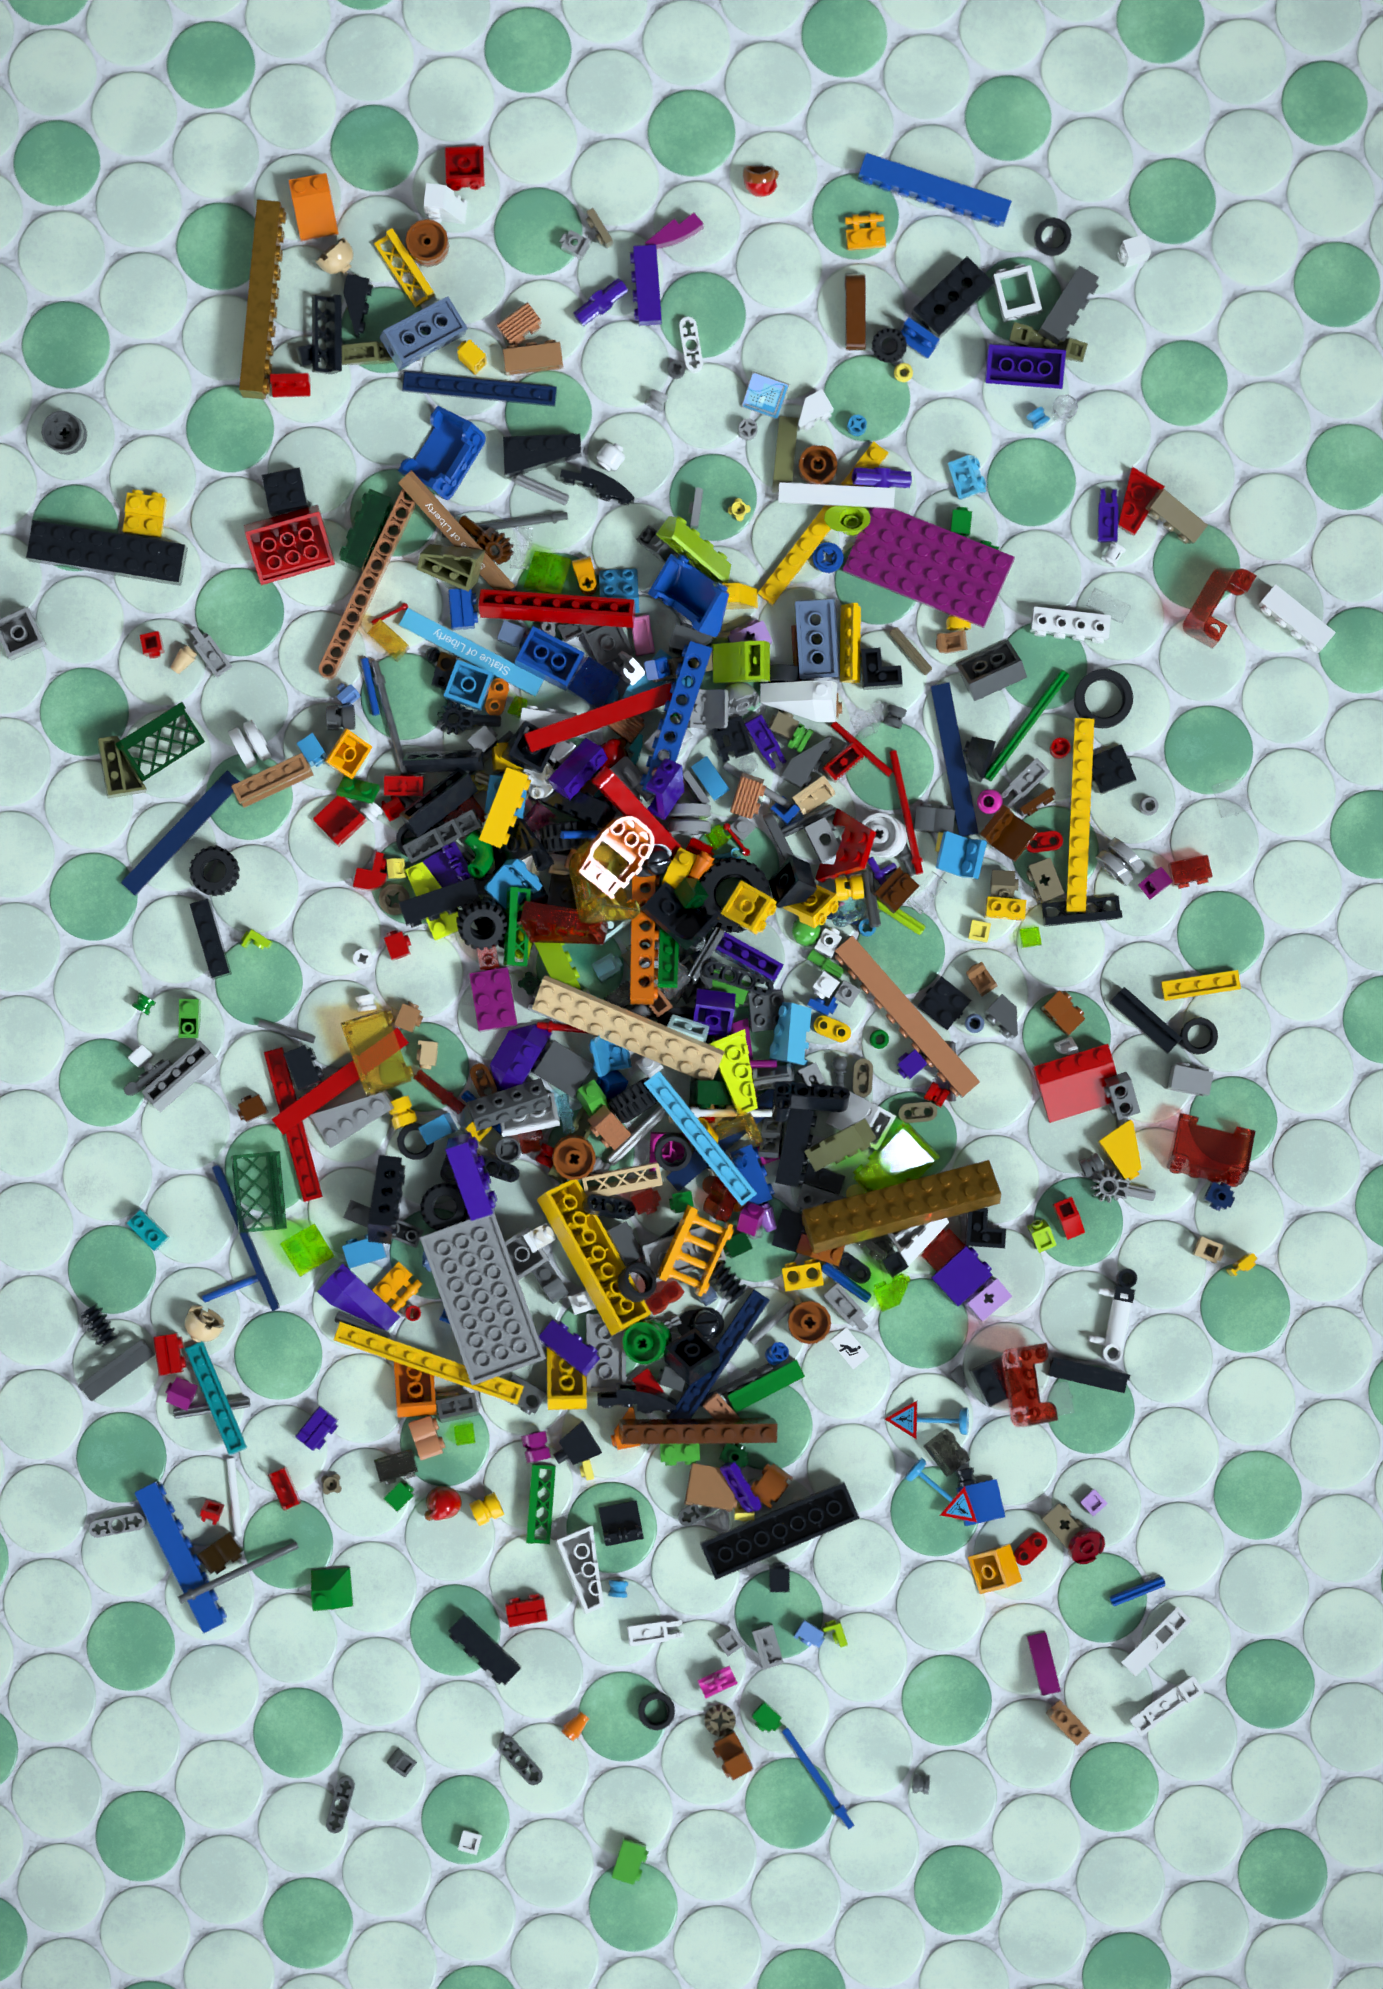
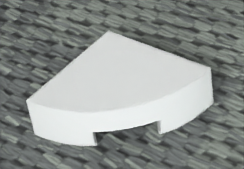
M1072 1036L1054 1043V1047L1059 1053L1067 1055L1079 1053Z

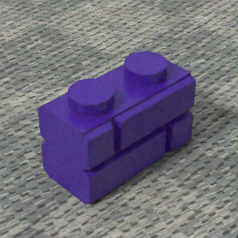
M320 1405L295 1437L312 1451L316 1448L320 1450L326 1443V1440H324L328 1433L332 1435L338 1428L336 1424L338 1419Z

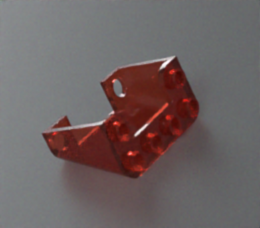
M1216 568L1183 623L1184 632L1213 649L1228 625L1211 616L1225 591L1235 596L1247 593L1257 575L1242 568ZM1217 624L1220 627V632L1211 625Z
M1180 1113L1177 1118L1167 1162V1168L1170 1172L1188 1174L1192 1178H1205L1215 1183L1223 1182L1231 1187L1241 1185L1249 1171L1256 1131L1238 1126L1233 1133L1196 1125L1199 1117Z
M1047 1343L1014 1347L1005 1350L1002 1354L1010 1418L1016 1427H1027L1058 1421L1056 1406L1052 1402H1040L1035 1364L1043 1363L1048 1358Z

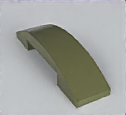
M1014 322L1009 338L1010 342L1019 346L1065 349L1066 360L1083 362L1088 343L1069 338V340L1065 339L1064 342L1060 340L1058 345L1038 334L1039 331L1032 329L1033 327Z
M779 416L772 493H779V482L792 483L798 418Z

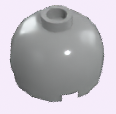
M732 682L725 686V689L728 690V715L730 719L749 713L748 708L752 705L754 708L757 706L759 696L748 683Z

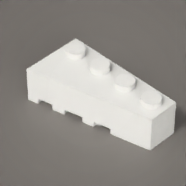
M588 1526L554 1540L584 1614L604 1606L593 1526Z

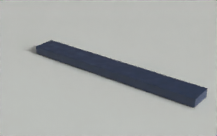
M404 371L402 392L555 407L557 387Z
M950 682L930 686L953 808L955 810L958 834L962 837L979 834Z
M227 770L121 883L136 896L234 793L231 786L240 781Z
M774 1088L767 1089L756 1099L757 1109H772ZM735 1117L717 1133L719 1146L725 1152L765 1117ZM696 1151L692 1154L691 1160L685 1168L680 1171L671 1172L666 1178L679 1192L706 1169L709 1164Z
M220 1165L212 1167V1170L272 1311L280 1309L279 1302L223 1169Z
M753 1289L715 1346L720 1351V1366L689 1385L676 1404V1410H673L667 1419H691L770 1302V1299Z

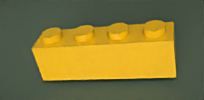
M509 766L506 768L479 840L499 848L503 844L507 845L511 835L508 834L509 827H514L518 817L514 814L517 808L521 809L524 798L521 796L524 790L528 791L531 780L528 779L530 774Z

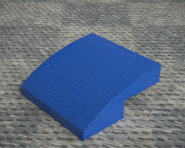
M997 1479L965 1486L977 1522L963 1520L964 1526L1005 1517ZM964 1486L956 1488L957 1494Z

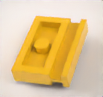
M1247 1253L1233 1264L1234 1268H1228L1226 1271L1230 1276L1238 1275L1237 1271H1249L1256 1265L1254 1262L1258 1258L1254 1253Z

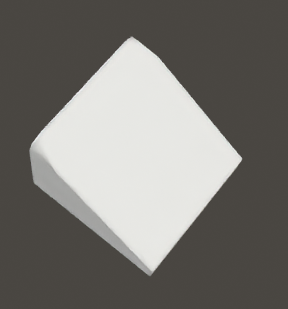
M140 1045L128 1056V1059L138 1068H141L153 1057V1054L144 1045Z

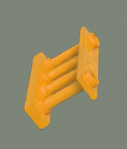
M687 1205L656 1277L664 1281L673 1277L695 1287V1294L702 1297L703 1293L705 1294L709 1288L710 1283L708 1281L726 1241L732 1237L734 1230L732 1229L733 1225L728 1222L722 1227L699 1217V1214H697L698 1209ZM696 1223L720 1234L716 1245L692 1235L689 1231L691 1225ZM688 1241L711 1251L712 1254L708 1263L684 1253L681 1249L683 1243ZM680 1259L703 1269L704 1272L700 1281L676 1271L673 1267L675 1261Z

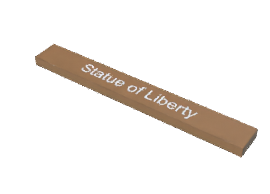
M412 470L398 482L455 547L482 549ZM485 553L480 575L493 590L511 591L515 585Z

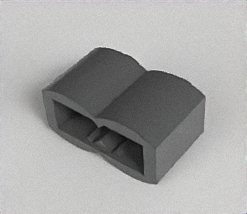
M920 803V806H916L914 831L932 833L948 831L953 833L955 810H952L951 806L947 805L932 808V804Z

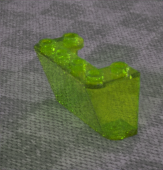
M902 1123L894 1131L896 1135L892 1139L888 1137L881 1144L883 1148L879 1152L875 1150L867 1158L869 1162L865 1166L861 1164L853 1171L855 1176L852 1179L866 1193L919 1179L940 1158V1155L909 1123L906 1125Z

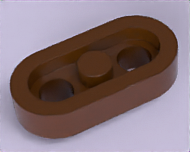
M475 1064L470 1070V1077L479 1096H487L484 1090L488 1087L492 1090L491 1094L498 1092L487 1066ZM478 1070L483 1071L482 1077H477L476 1072Z

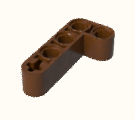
M845 273L846 351L865 350V274Z

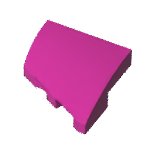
M650 1132L649 1163L657 1162L654 1151L655 1144L661 1136L670 1132ZM676 1141L666 1143L661 1151L663 1158L671 1163L677 1159H682L685 1153L682 1144ZM650 1168L649 1172H654L656 1168Z

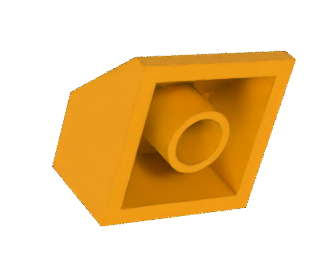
M345 728L325 762L339 773L353 779L371 751L372 746Z
M1010 1544L995 1547L968 1557L980 1594L1008 1588L1022 1582Z

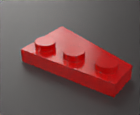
M1133 466L1128 480L1118 527L1135 536L1149 513L1145 507L1157 491L1164 489L1165 486Z

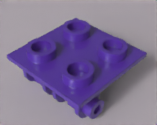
M455 842L441 848L442 850L422 861L442 888L472 877L467 868L468 863Z

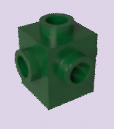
M726 1443L718 1459L725 1464L735 1462L740 1468H745L750 1458L747 1457L748 1452L745 1451L746 1447L740 1443H735V1445ZM732 1454H738V1459L733 1460L731 1458Z

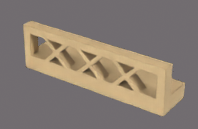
M658 1162L592 1174L582 1178L587 1197L592 1194L611 1196L663 1185ZM656 1168L657 1174L644 1176L647 1169ZM630 1172L639 1175L637 1178L624 1179ZM610 1176L620 1179L616 1182L605 1183ZM594 1179L601 1183L591 1187L587 1185V1181Z

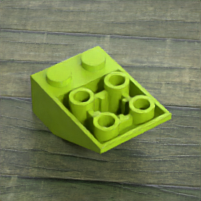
M741 641L713 644V683L770 681L769 642Z

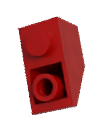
M1072 1197L1052 1204L1067 1240L1085 1233L1080 1214Z

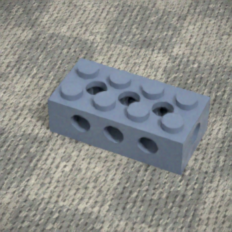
M447 296L383 330L379 338L397 368L401 370L463 337L468 328Z
M835 598L796 600L795 612L800 679L839 677ZM813 614H818L821 617L820 624L812 622L811 617ZM813 634H820L822 642L819 644L815 643L812 639ZM821 653L824 657L823 662L817 663L814 660V654Z

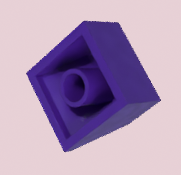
M697 989L693 1021L710 1026L708 1035L729 1036L734 1017L736 994Z

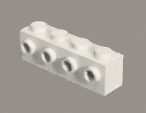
M1034 606L1030 632L1040 637H1046V634L1054 635V638L1065 639V636L1073 637L1075 641H1084L1085 638L1092 639L1093 643H1103L1109 638L1111 615Z

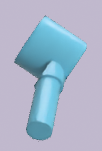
M733 848L730 852L714 855V860L724 858L739 859L741 856L734 857L732 853L740 849Z

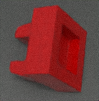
M394 795L391 796L392 800L386 803L384 800L381 802V808L390 822L400 817L399 814L405 810L399 798Z
M206 1499L200 1513L202 1521L205 1522L206 1518L213 1520L212 1525H216L222 1515L224 1504Z

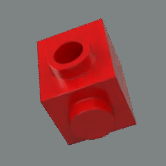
M159 631L140 635L143 654L146 657L149 656L150 659L161 657V654L165 653L162 636Z
M398 930L387 933V937L384 940L392 961L411 955L408 946H411L408 934L404 935L402 931L398 932Z

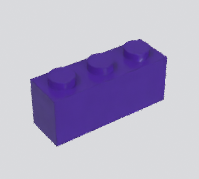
M585 738L548 778V781L554 791L571 800L605 763L608 757L601 746Z
M552 1319L538 1336L539 1340L586 1377L600 1359L596 1354L598 1350L591 1344L587 1346L583 1344V1339L575 1332L573 1334L567 1331L568 1327L561 1321L556 1323Z

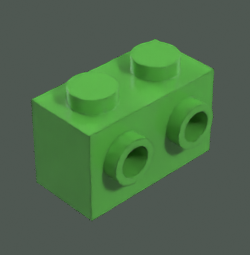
M660 1444L661 1462H665V1466L677 1465L678 1461H684L685 1465H692V1463L696 1464V1461L700 1460L699 1444Z

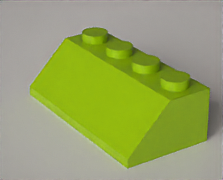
M669 516L656 535L675 552L686 556L691 565L714 582L728 583L731 564L727 561V556L720 551L716 552L713 549L714 545L708 540L701 539L699 537L700 533L697 530L687 527V522L683 518Z

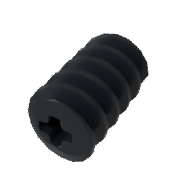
M723 1260L715 1266L709 1280L716 1279L715 1287L722 1285L719 1290L720 1293L727 1291L724 1297H732L729 1302L732 1304L745 1293L744 1289L747 1285L739 1286L741 1278L734 1280L736 1273L729 1274L731 1267L724 1268L726 1261Z
M96 1304L81 1313L79 1318H86L83 1324H90L87 1331H94L91 1337L99 1338L95 1344H102L103 1347L118 1338L119 1334L112 1335L115 1327L108 1328L111 1321H104L107 1314L100 1315L103 1307L96 1308Z

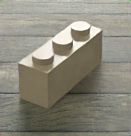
M1165 489L1158 490L1145 507L1149 511V516L1163 522V527L1169 532L1174 531L1178 535L1177 538L1184 544L1195 543L1208 526Z

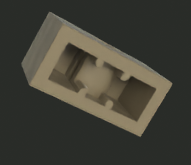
M1051 858L1027 867L1026 875L1029 882L1033 881L1035 886L1033 893L1036 900L1040 899V902L1043 903L1064 894ZM1041 876H1043L1044 879L1048 878L1049 881L1046 883L1047 886H1045L1044 883L1040 884L1039 881L1042 879Z
M1057 1503L1041 1519L1068 1549L1074 1535L1085 1527L1078 1519L1075 1521L1070 1516L1072 1512L1065 1504L1061 1506L1060 1503ZM1061 1520L1069 1521L1067 1523V1529L1063 1527L1060 1529V1526L1062 1525L1060 1523Z

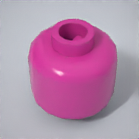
M986 789L979 794L977 805L986 814L996 813L1003 805V798L999 791Z

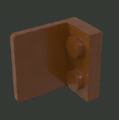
M1003 804L982 830L980 836L989 845L1015 862L1038 831L1014 815L1010 808Z

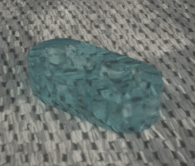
M856 899L838 907V910L832 915L833 924L837 927H845L861 919L865 915L866 904L862 900ZM854 907H856L857 909L861 908L860 912L858 910H854ZM838 915H840L841 917L845 916L844 920H842V918H837Z

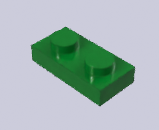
M343 776L336 793L337 796L373 804L380 787L379 784Z

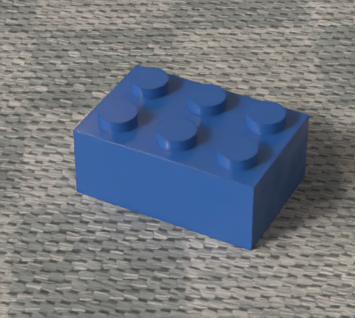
M533 626L515 659V665L566 691L585 653Z

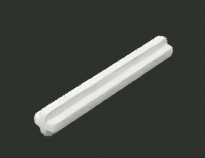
M659 1106L607 1158V1161L613 1166L618 1163L667 1114L666 1110Z

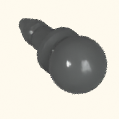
M836 1056L832 1060V1067L835 1069L833 1073L837 1074L836 1086L844 1087L843 1073H847L845 1070L847 1060L843 1056Z

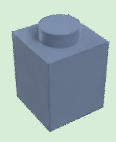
M504 620L497 639L502 643L520 649L528 635L526 634V628Z

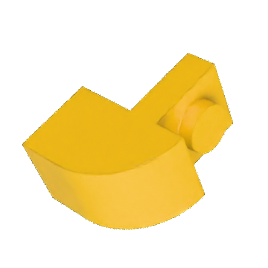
M679 848L666 871L662 885L667 882L676 889L684 878H688L697 855Z

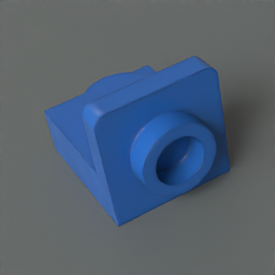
M817 997L815 999L810 998L807 1007L828 1016L829 1013H834L838 1005L835 1003L837 998L833 997L828 1007L825 1006L826 1002Z

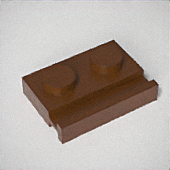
M900 866L873 894L893 914L920 886L907 873H904Z

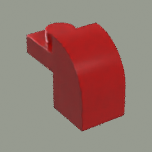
M376 852L372 871L362 868L356 869L353 883L354 888L373 891L385 884L388 874L381 873L382 870L386 869L387 865L384 853Z

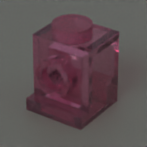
M537 800L523 819L535 833L536 830L539 831L540 828L549 823L550 816L554 818L556 815Z

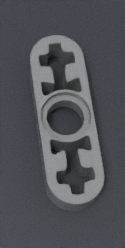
M135 1512L98 1519L89 1525V1533L95 1538L137 1531L145 1526L146 1518L142 1513ZM134 1516L142 1520L139 1523V1527H136V1524L128 1525L130 1529H126L127 1522L125 1517H128L127 1521L134 1520ZM116 1519L121 1520L123 1523V1527L119 1531L114 1530L112 1527V1522ZM105 1521H109L108 1528L110 1533H107V1529L101 1530L100 1534L97 1531H93L96 1523H99V1526L107 1525Z

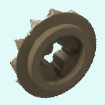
M391 884L383 888L379 895V904L384 912L391 915L402 914L399 903H394L390 907L391 900L387 895L394 897L399 892L398 900L400 902L410 899L408 891L403 886Z
M715 1705L705 1715V1726L713 1735H728L735 1727L736 1717L728 1706ZM720 1712H722L723 1719L729 1722L722 1723L719 1729L718 1723L711 1720L718 1719Z

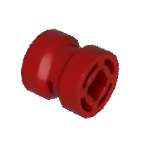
M1056 738L1050 745V753L1056 759L1064 758L1070 751V743L1065 738Z
M932 1082L924 1099L932 1100L936 1106L941 1108L950 1091L945 1088L942 1089L937 1083Z
M542 1143L540 1146L541 1151L536 1155L534 1161L551 1168L553 1165L552 1151L554 1148Z

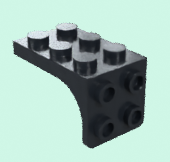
M665 882L644 904L641 910L686 951L691 946L695 948L720 921L718 916L722 912L718 910L714 915H707L697 909L684 908L674 892L675 889Z

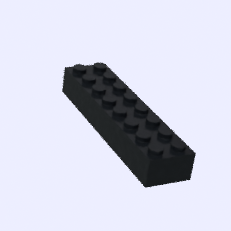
M32 520L26 558L29 562L181 586L188 548L184 544Z
M843 1481L700 1542L712 1574L715 1580L860 1518Z

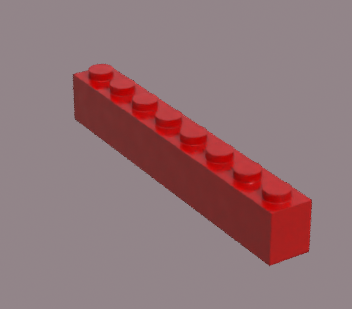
M481 589L478 605L480 618L634 628L636 612L634 599Z

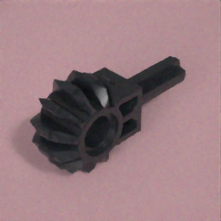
M450 702V709L447 710L445 706H442L445 713L438 712V716L443 719L437 720V723L443 724L440 728L442 731L448 727V735L451 734L452 729L455 735H458V728L464 732L465 729L473 730V726H501V716L474 714L473 710H467L466 707L459 710L460 703H457L455 708H453ZM452 714L459 716L458 722L454 724L448 721L449 716Z

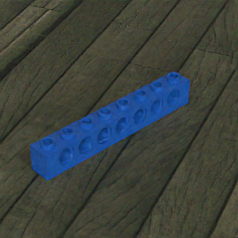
M690 641L689 646H684L682 656L685 658L683 664L679 663L676 675H679L677 683H672L670 693L673 695L671 701L667 700L664 708L667 714L665 719L661 718L658 730H661L660 736L654 739L652 748L655 751L653 756L649 755L646 764L649 770L647 775L643 774L640 782L644 792L656 795V793L648 790L646 785L652 778V772L658 769L663 761L658 757L659 752L666 751L669 754V760L677 761L712 652L711 647ZM695 659L699 665L696 668H690L688 661ZM686 677L691 678L693 684L689 687L682 684V680ZM684 696L687 702L684 705H679L676 702V698ZM673 714H677L681 717V721L674 724L670 721V717ZM666 733H673L675 739L672 742H667L664 739V735Z

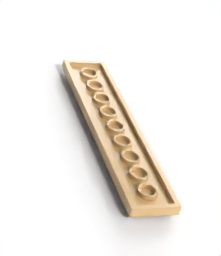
M546 975L542 980L532 1007L535 1011L594 1036H600L601 1039L698 1080L713 1081L725 1052Z

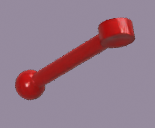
M402 603L401 607L372 620V625L401 610H407L408 604Z
M725 823L723 825V829L727 830L730 833V835L733 837L736 843L743 850V855L749 856L750 850L748 848H745L741 841L737 838V836L731 830L730 824Z

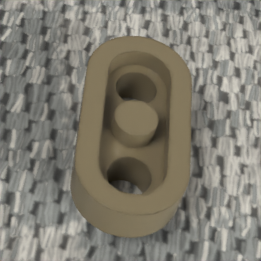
M859 1059L853 1067L852 1089L854 1094L864 1098L872 1091L873 1065L867 1059ZM865 1065L867 1067L866 1072H861L859 1067ZM859 1085H865L866 1090L861 1092L858 1088Z
M931 1102L905 1104L900 1107L898 1116L904 1123L927 1122L937 1116V1108ZM925 1108H929L931 1110L930 1115L924 1114ZM910 1110L912 1113L911 1117H906L904 1112Z

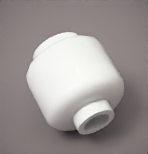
M606 443L596 455L597 464L607 472L617 470L625 459L622 453L624 449L617 443L613 445Z

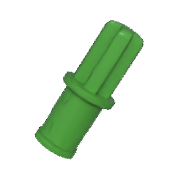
M815 949L811 951L807 960L819 966L821 971L825 970L838 979L844 973V969L832 962L830 957L826 958L815 951Z

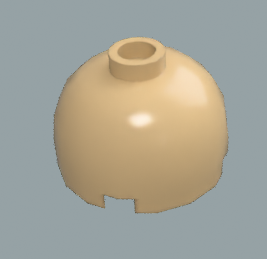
M345 237L339 239L337 245L333 244L315 261L324 272L336 274L341 271L344 274L352 267L350 262L353 259L354 253Z
M194 1305L190 1307L185 1319V1328L191 1339L196 1342H209L216 1339L225 1326L223 1325V1318L211 1309L206 1312L202 1310L203 1306Z

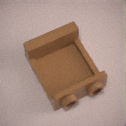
M692 1463L684 1504L727 1510V1512H731L733 1508H736L737 1499L720 1468Z
M1060 1699L1046 1712L1050 1719L1076 1746L1090 1734L1085 1725Z

